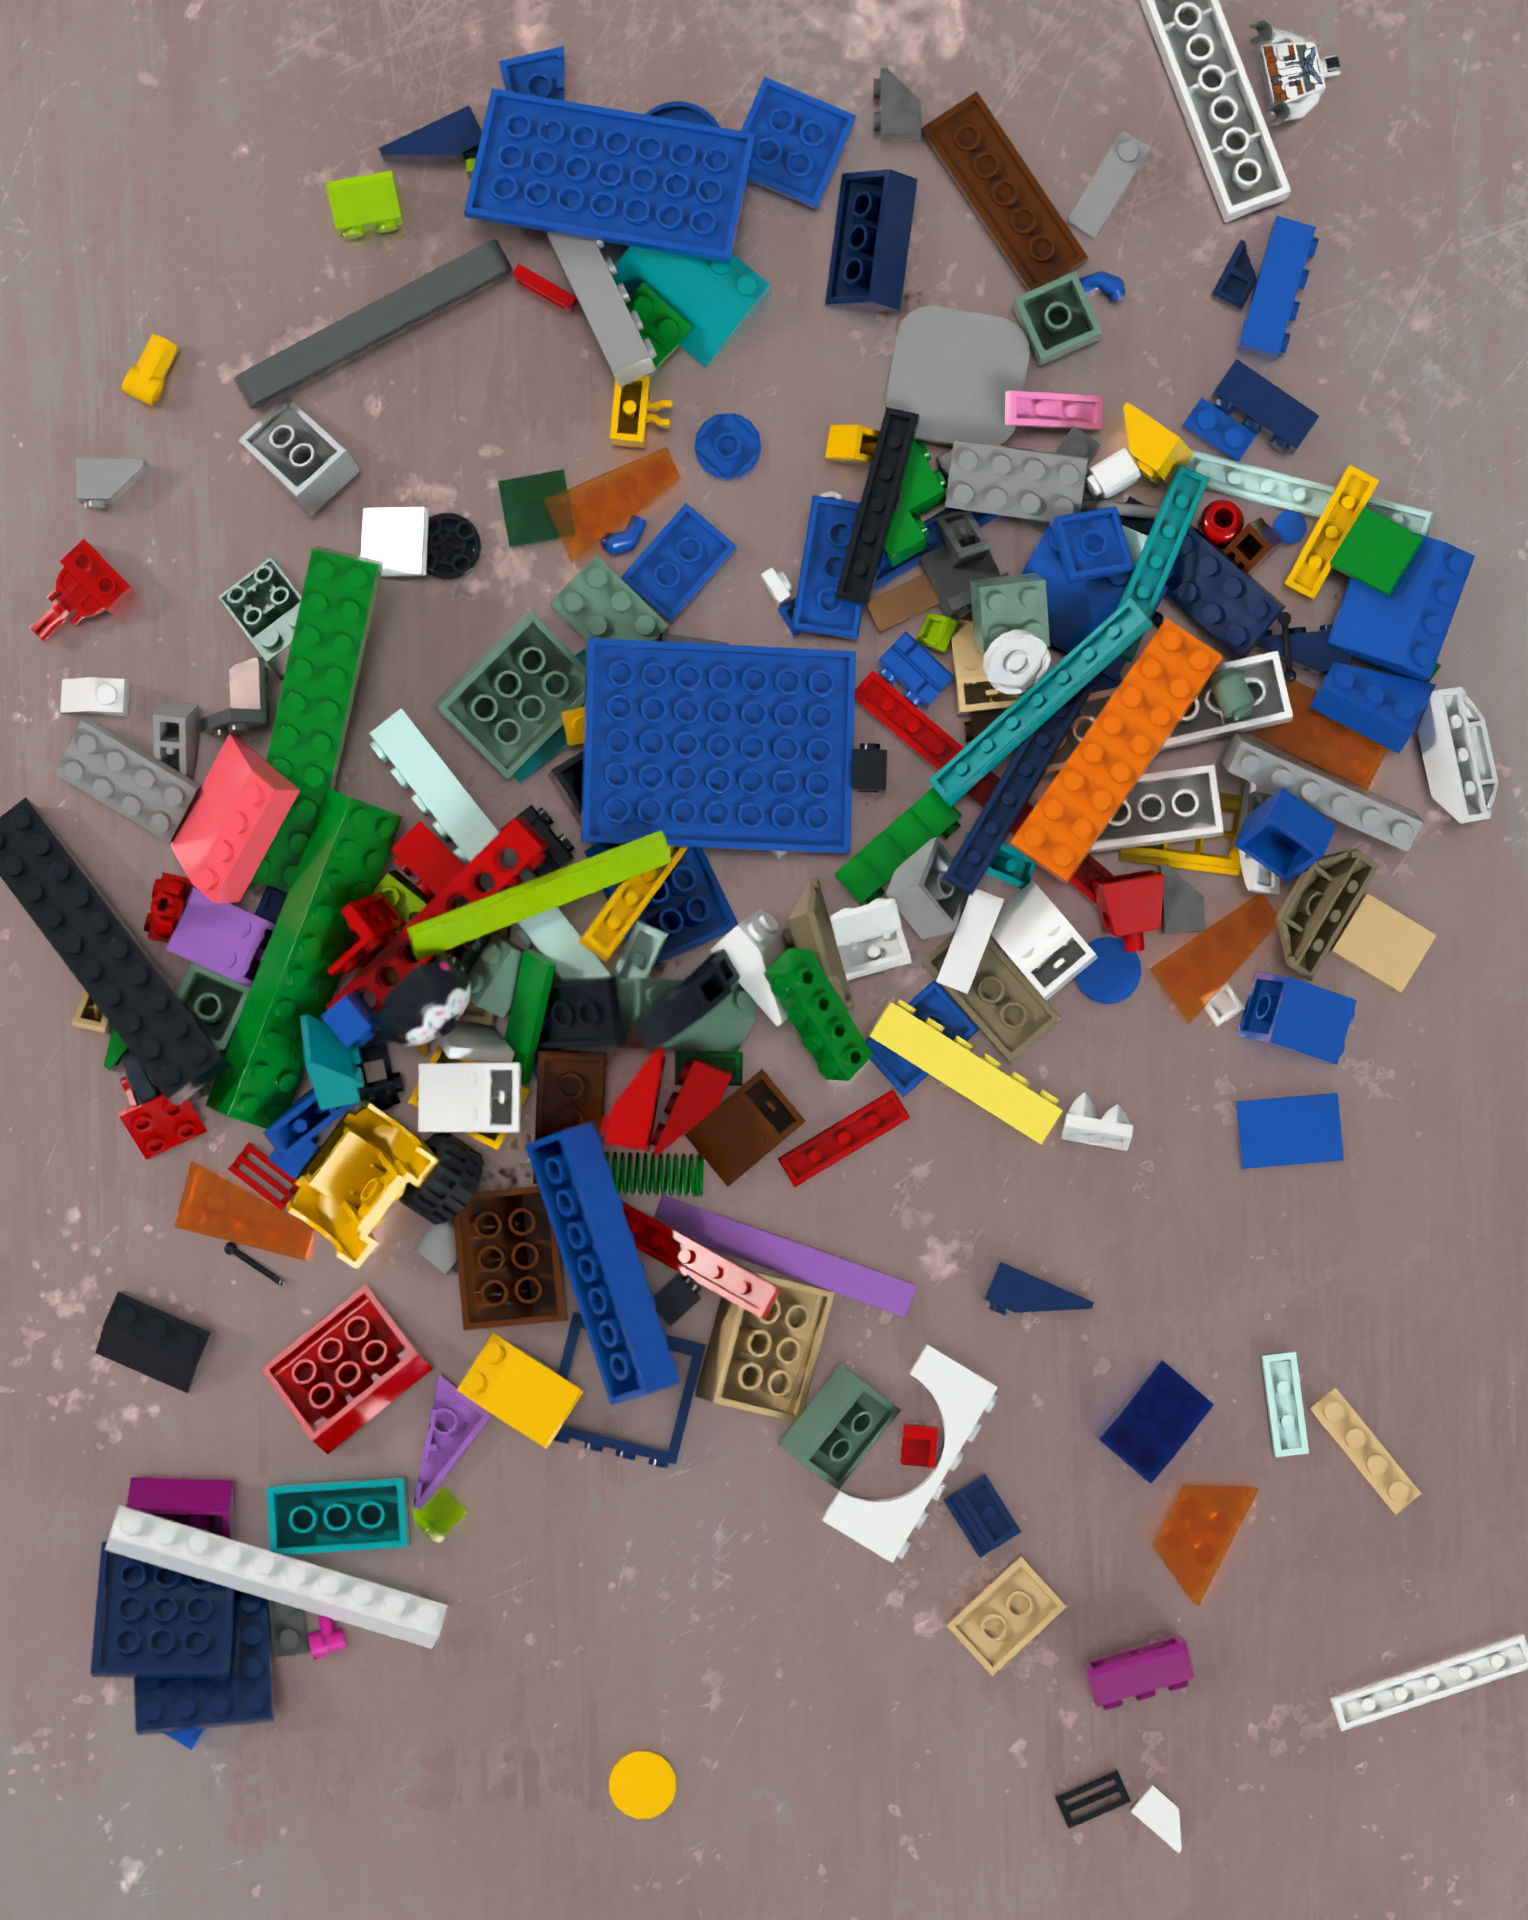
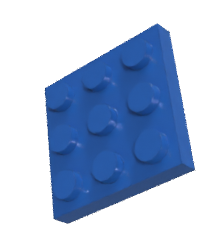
M764 77L741 131L756 134L747 180L817 210L857 116Z

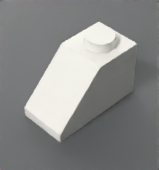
M87 677L62 679L60 713L128 717L130 683L125 679Z

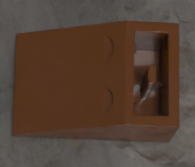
M761 1069L722 1102L717 1109L687 1132L685 1136L697 1151L704 1155V1159L723 1182L730 1186L806 1121L764 1070Z

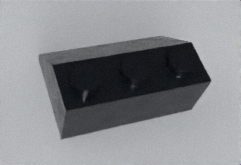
M118 1291L104 1322L95 1353L189 1394L216 1331L128 1292Z

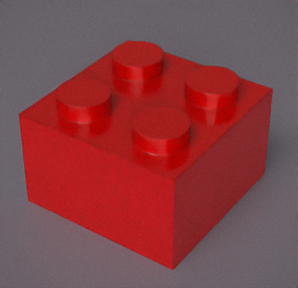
M421 821L391 848L396 854L392 859L393 862L408 877L414 873L420 879L416 885L430 900L464 868L463 864Z

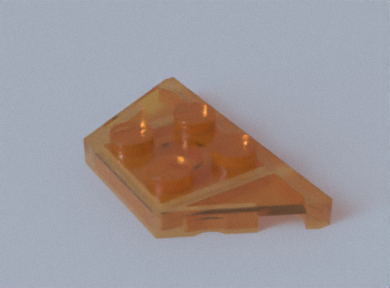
M1183 1485L1152 1544L1191 1601L1198 1606L1259 1490L1254 1486Z

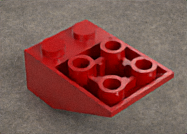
M697 1056L693 1063L690 1061L685 1062L677 1080L683 1083L680 1093L678 1094L673 1091L664 1110L665 1113L669 1114L666 1124L659 1122L650 1143L656 1146L653 1154L659 1155L718 1108L732 1077V1071Z

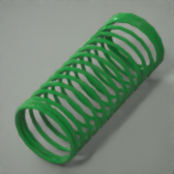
M606 1151L604 1154L610 1166L609 1152ZM614 1152L612 1178L615 1182L617 1194H620L622 1184L623 1193L627 1195L630 1181L632 1195L636 1193V1186L638 1184V1193L641 1196L645 1183L646 1194L649 1196L653 1179V1192L655 1196L658 1195L659 1185H661V1194L665 1196L667 1182L669 1195L672 1196L676 1179V1193L678 1197L682 1192V1184L684 1186V1195L686 1197L689 1195L690 1180L692 1196L702 1197L704 1155L697 1154L694 1182L693 1154L689 1155L687 1178L686 1155L682 1154L679 1180L678 1154L675 1153L671 1184V1157L669 1152L666 1155L665 1178L663 1176V1154H659L657 1182L655 1154L652 1153L648 1183V1155L645 1152L643 1156L641 1179L640 1153L637 1152L633 1183L632 1153L629 1152L625 1182L624 1152L621 1153L618 1181L617 1153Z

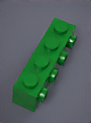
M788 948L763 974L770 984L772 993L784 1007L788 1020L794 1024L802 1037L803 1045L811 1052L817 1062L820 1073L827 1080L849 1081L868 1062L873 1054L811 949Z

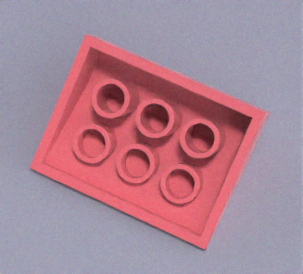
M229 733L170 844L190 882L213 903H240L300 792L295 785L234 733Z

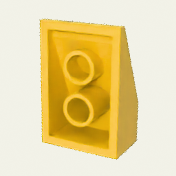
M494 1332L457 1388V1391L546 1449H548L584 1392L519 1346Z

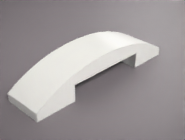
M1246 780L1240 807L1238 834L1247 815L1273 796L1274 792ZM1239 849L1241 870L1248 891L1275 897L1279 896L1280 878Z

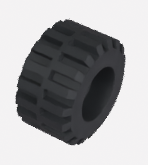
M449 1132L435 1133L424 1141L439 1159V1162L419 1188L408 1181L403 1195L398 1199L402 1204L435 1225L446 1223L465 1207L473 1196L483 1173L484 1160L481 1153Z

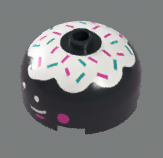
M448 950L438 952L435 955L437 961L433 964L430 962L425 965L421 963L414 968L382 999L385 1002L384 1009L381 1012L378 1009L373 1012L372 1020L396 1043L407 1046L422 1045L435 1039L440 1034L443 1037L447 1036L458 1026L459 1023L456 1020L463 1013L470 999L471 983L464 967Z

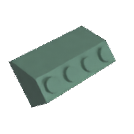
M619 979V999L627 1044L618 1046V1048L648 1049L633 1022L669 988L680 985L684 980ZM734 983L731 986L733 992L699 1021L661 1047L665 1048V1050L737 1052L756 1018V1002L739 983Z

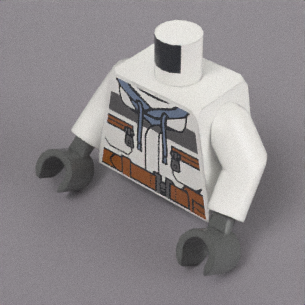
M1259 21L1250 25V28L1256 29L1259 36L1250 39L1251 44L1266 43L1261 45L1258 56L1269 107L1265 111H1271V114H1276L1277 117L1270 122L1271 125L1276 126L1282 121L1303 118L1319 102L1320 95L1325 90L1324 78L1341 74L1338 56L1333 55L1319 58L1316 43L1308 42L1305 37L1286 30L1273 28L1267 21Z

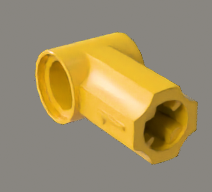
M152 334L139 361L126 374L121 392L153 406L163 390L165 384L164 377L179 347L161 336Z

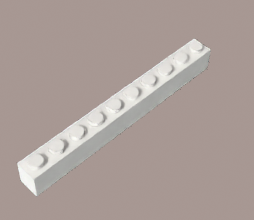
M120 1505L105 1547L107 1551L430 1649L433 1648L439 1638L447 1605Z

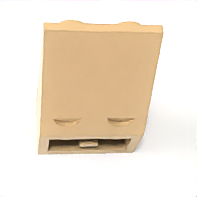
M972 614L959 618L958 615L951 616L950 618L958 622L950 640L958 716H966L974 712L1008 709L1025 692L1021 694H1005L997 691L985 677L982 666L984 654L974 646Z

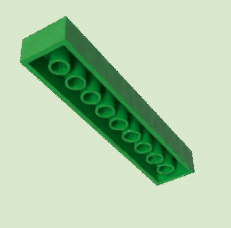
M316 546L311 550L266 759L272 767L295 785L300 792L251 882L289 891L328 789L334 790L384 561Z
M328 789L226 1050L225 1057L231 1065L216 1076L205 1106L227 1117L265 1129L289 1109L306 1066L300 1016L309 1015L323 1021L321 1016L327 1012L325 1006L331 1001L342 973L331 976L327 970L352 948L357 935L349 928L347 919L341 911L350 903L373 894L400 825L401 816Z

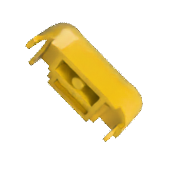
M367 1100L363 1101L362 1105L364 1106L356 1113L349 1110L294 1183L299 1189L293 1202L289 1201L286 1204L287 1210L313 1227L338 1249L335 1253L338 1258L357 1270L378 1242L372 1235L371 1230L377 1228L385 1218V1212L392 1202L400 1199L408 1181L419 1188L439 1162L436 1155L420 1137Z

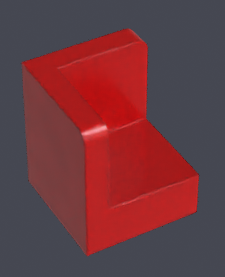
M903 1424L900 1458L902 1465L923 1466L935 1469L938 1437L937 1426Z

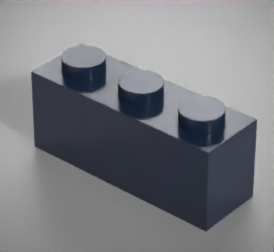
M1238 359L1234 361L1211 395V398L1215 400V407L1227 415L1234 413L1243 419L1241 423L1243 426L1255 434L1261 432L1271 439L1269 443L1282 453L1289 451L1294 454L1319 418L1318 414Z

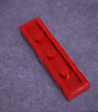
M892 1089L777 1159L793 1186L797 1187L910 1119V1116Z

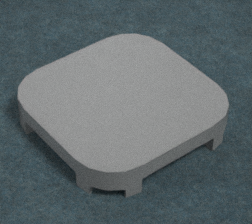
M921 306L910 311L901 321L897 331L885 398V411L886 407L919 414L920 420L914 440L953 446L954 439L1004 446L1013 437L1016 426L1005 425V392L1024 390L1029 362V341L1024 330L1014 321L1003 317L942 306Z

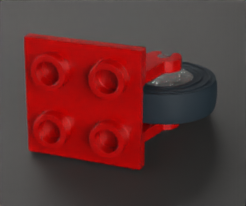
M132 1052L122 1056L127 1076L121 1078L120 1081L130 1107L118 1112V1115L145 1159H149L207 1132L205 1124L189 1098L179 1106H175L166 1099Z

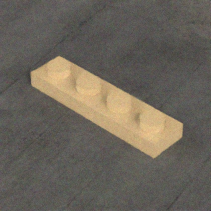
M1336 1387L1332 1388L1308 1408L1394 1515L1398 1514L1422 1494Z

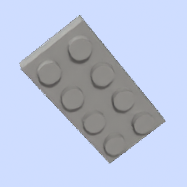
M954 439L945 507L1050 522L1053 517L1080 513L1089 458Z
M87 716L80 721L55 772V775L168 843L173 840L201 787L199 783Z

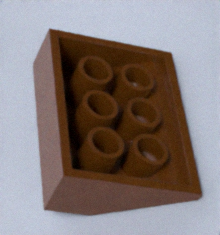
M539 1186L474 1192L465 1207L453 1217L463 1330L568 1320L562 1256Z

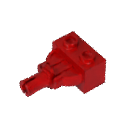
M83 538L60 561L64 568L57 577L55 589L47 596L52 602L51 608L29 628L45 642L65 621L70 620L76 626L84 617H93L105 610L112 615L136 591Z
M164 872L161 879L156 878L152 890L150 911L147 913L144 931L148 932V939L168 943L177 921L181 918L182 910L193 887L196 888L189 878Z

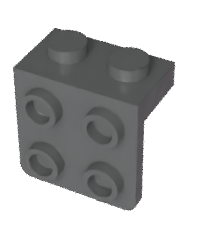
M945 545L924 554L921 558L923 569L947 617L958 614L959 618H962L972 613L970 580L1009 576L1008 572L1000 574L990 551L983 558L956 567L952 566Z
M254 657L231 666L229 671L230 708L201 718V732L213 733L214 738H227L229 733H245L249 729L267 723L270 711L269 702L266 699L268 669L265 666L263 657Z

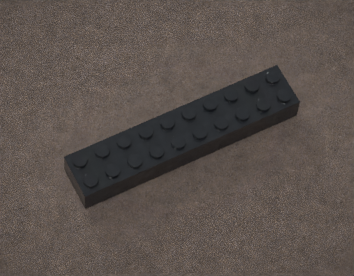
M25 797L0 817V877L166 1099L175 1106H179L231 1065L37 806Z

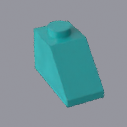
M1003 844L984 877L1023 889L1030 883L1036 863L1016 849Z

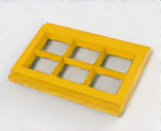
M1218 792L1221 811L1235 813L1233 830H1224L1223 836H1219L1231 838L1229 856L1202 853L1204 838L1196 839L1195 852L1167 848L1168 843L1160 844V847L1142 846L1120 849L1118 861L1155 866L1169 865L1171 868L1239 877L1241 867L1239 848L1233 844L1238 836L1242 795Z

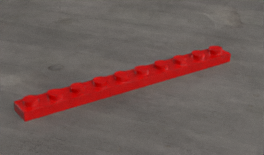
M873 670L855 690V701L937 771L964 748ZM990 771L965 795L983 809L1000 778ZM1028 802L1010 831L1013 836L1016 835L1034 809ZM1088 854L1068 883L1098 907L1091 880L1114 875Z

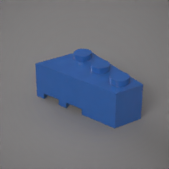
M1333 662L1309 707L1400 754L1411 737L1436 684Z

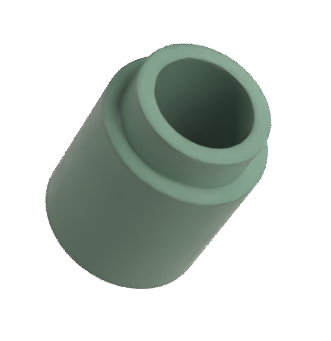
M1234 667L1225 669L1210 679L1213 685L1211 691L1226 718L1233 717L1236 721L1253 712L1251 706L1256 701L1242 674L1237 673Z

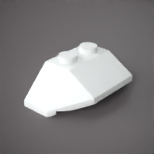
M1462 686L1432 691L1417 730L1431 797L1460 824L1490 819L1492 813L1490 809L1495 801L1499 783L1485 718L1475 704L1466 696Z

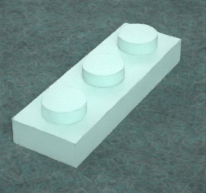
M1296 1352L1262 1355L1261 1360L1274 1457L1308 1454L1309 1448Z

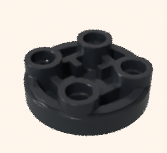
M440 513L429 517L426 573L435 579L443 581H453L468 575L477 565L481 555V540L474 525L465 517L454 513Z

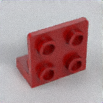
M382 892L352 902L341 911L347 919L349 928L358 934L361 940L327 970L331 976L340 972L347 975L358 966L361 969L364 968L376 956L375 951L381 946L384 948L398 934L397 931L406 924Z

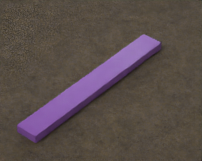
M661 1196L654 1216L657 1220L706 1247L903 1317L907 1316L917 1285L667 1196Z

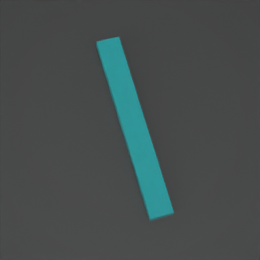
M1129 598L928 781L949 806H952L1149 629L1153 623L1138 605Z

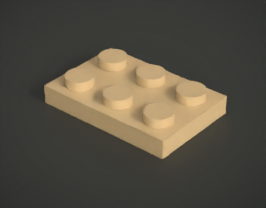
M1019 1556L953 1617L946 1626L990 1675L993 1676L1064 1611L1067 1606L1031 1566Z

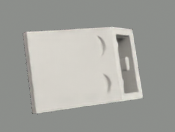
M1033 880L1001 907L991 932V936L1046 1001L1098 958L1095 952Z
M419 1064L418 1132L521 1133V1064Z

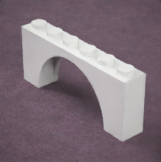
M928 1344L924 1347L909 1373L930 1391L942 1416L944 1428L943 1446L935 1469L916 1488L894 1498L881 1500L864 1499L847 1494L839 1489L822 1518V1521L891 1563H893L896 1557L902 1560L912 1543L907 1539L913 1528L920 1530L929 1515L925 1508L931 1498L937 1501L945 1489L947 1483L942 1480L948 1469L953 1472L956 1470L964 1456L960 1449L966 1440L972 1443L982 1426L977 1422L983 1411L990 1413L999 1398V1395L995 1394L997 1386Z

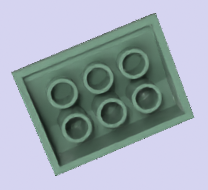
M525 611L431 706L459 735L508 780L563 725L560 712L579 708L585 703L586 667L533 612Z

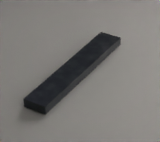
M886 407L836 589L835 600L869 607L920 420L919 414Z

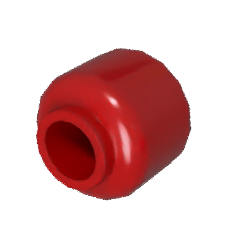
M1216 500L1204 508L1199 519L1198 529L1217 547H1225L1242 531L1244 516L1241 509L1235 503L1229 500Z

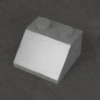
M937 837L930 839L894 871L886 892L888 898L896 900L898 910L922 940L955 931L968 897L967 893L943 880V876L952 863L953 858Z

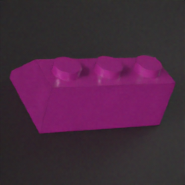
M131 1477L126 1508L234 1540L235 1499L233 1480Z
M1181 1636L1083 1664L1096 1707L1103 1705L1104 1710L1122 1706V1699L1135 1696L1136 1700L1153 1697L1156 1695V1689L1168 1686L1169 1691L1184 1688L1189 1685L1187 1680L1195 1678L1188 1646Z

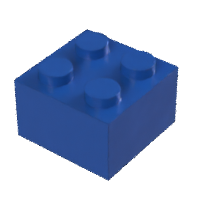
M1282 788L1247 815L1233 845L1288 883L1324 856L1337 826L1302 802L1297 796Z

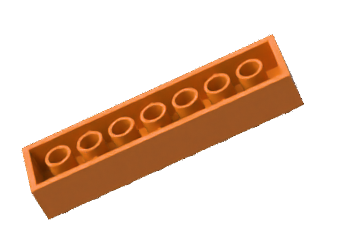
M1166 618L1011 840V847L1067 884L1222 662L1223 656Z

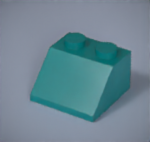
M309 1015L300 1016L305 1064L320 1111L361 1102L359 1088L365 1087L361 1067H356V1064L362 1063L358 1043L346 1048L326 1022Z

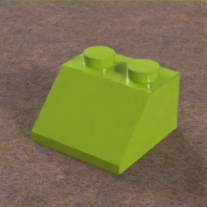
M392 170L325 182L338 236L344 235L347 239L357 238L365 235L364 231L377 229L378 232L384 233L397 229V225L404 224L398 186Z

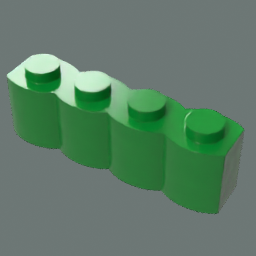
M933 787L843 865L834 876L860 906L866 901L870 904V902L879 899L885 894L882 887L892 879L894 871L930 839L936 837L938 839L941 835L946 839L949 838L961 827L958 820L963 815L954 805L949 806Z

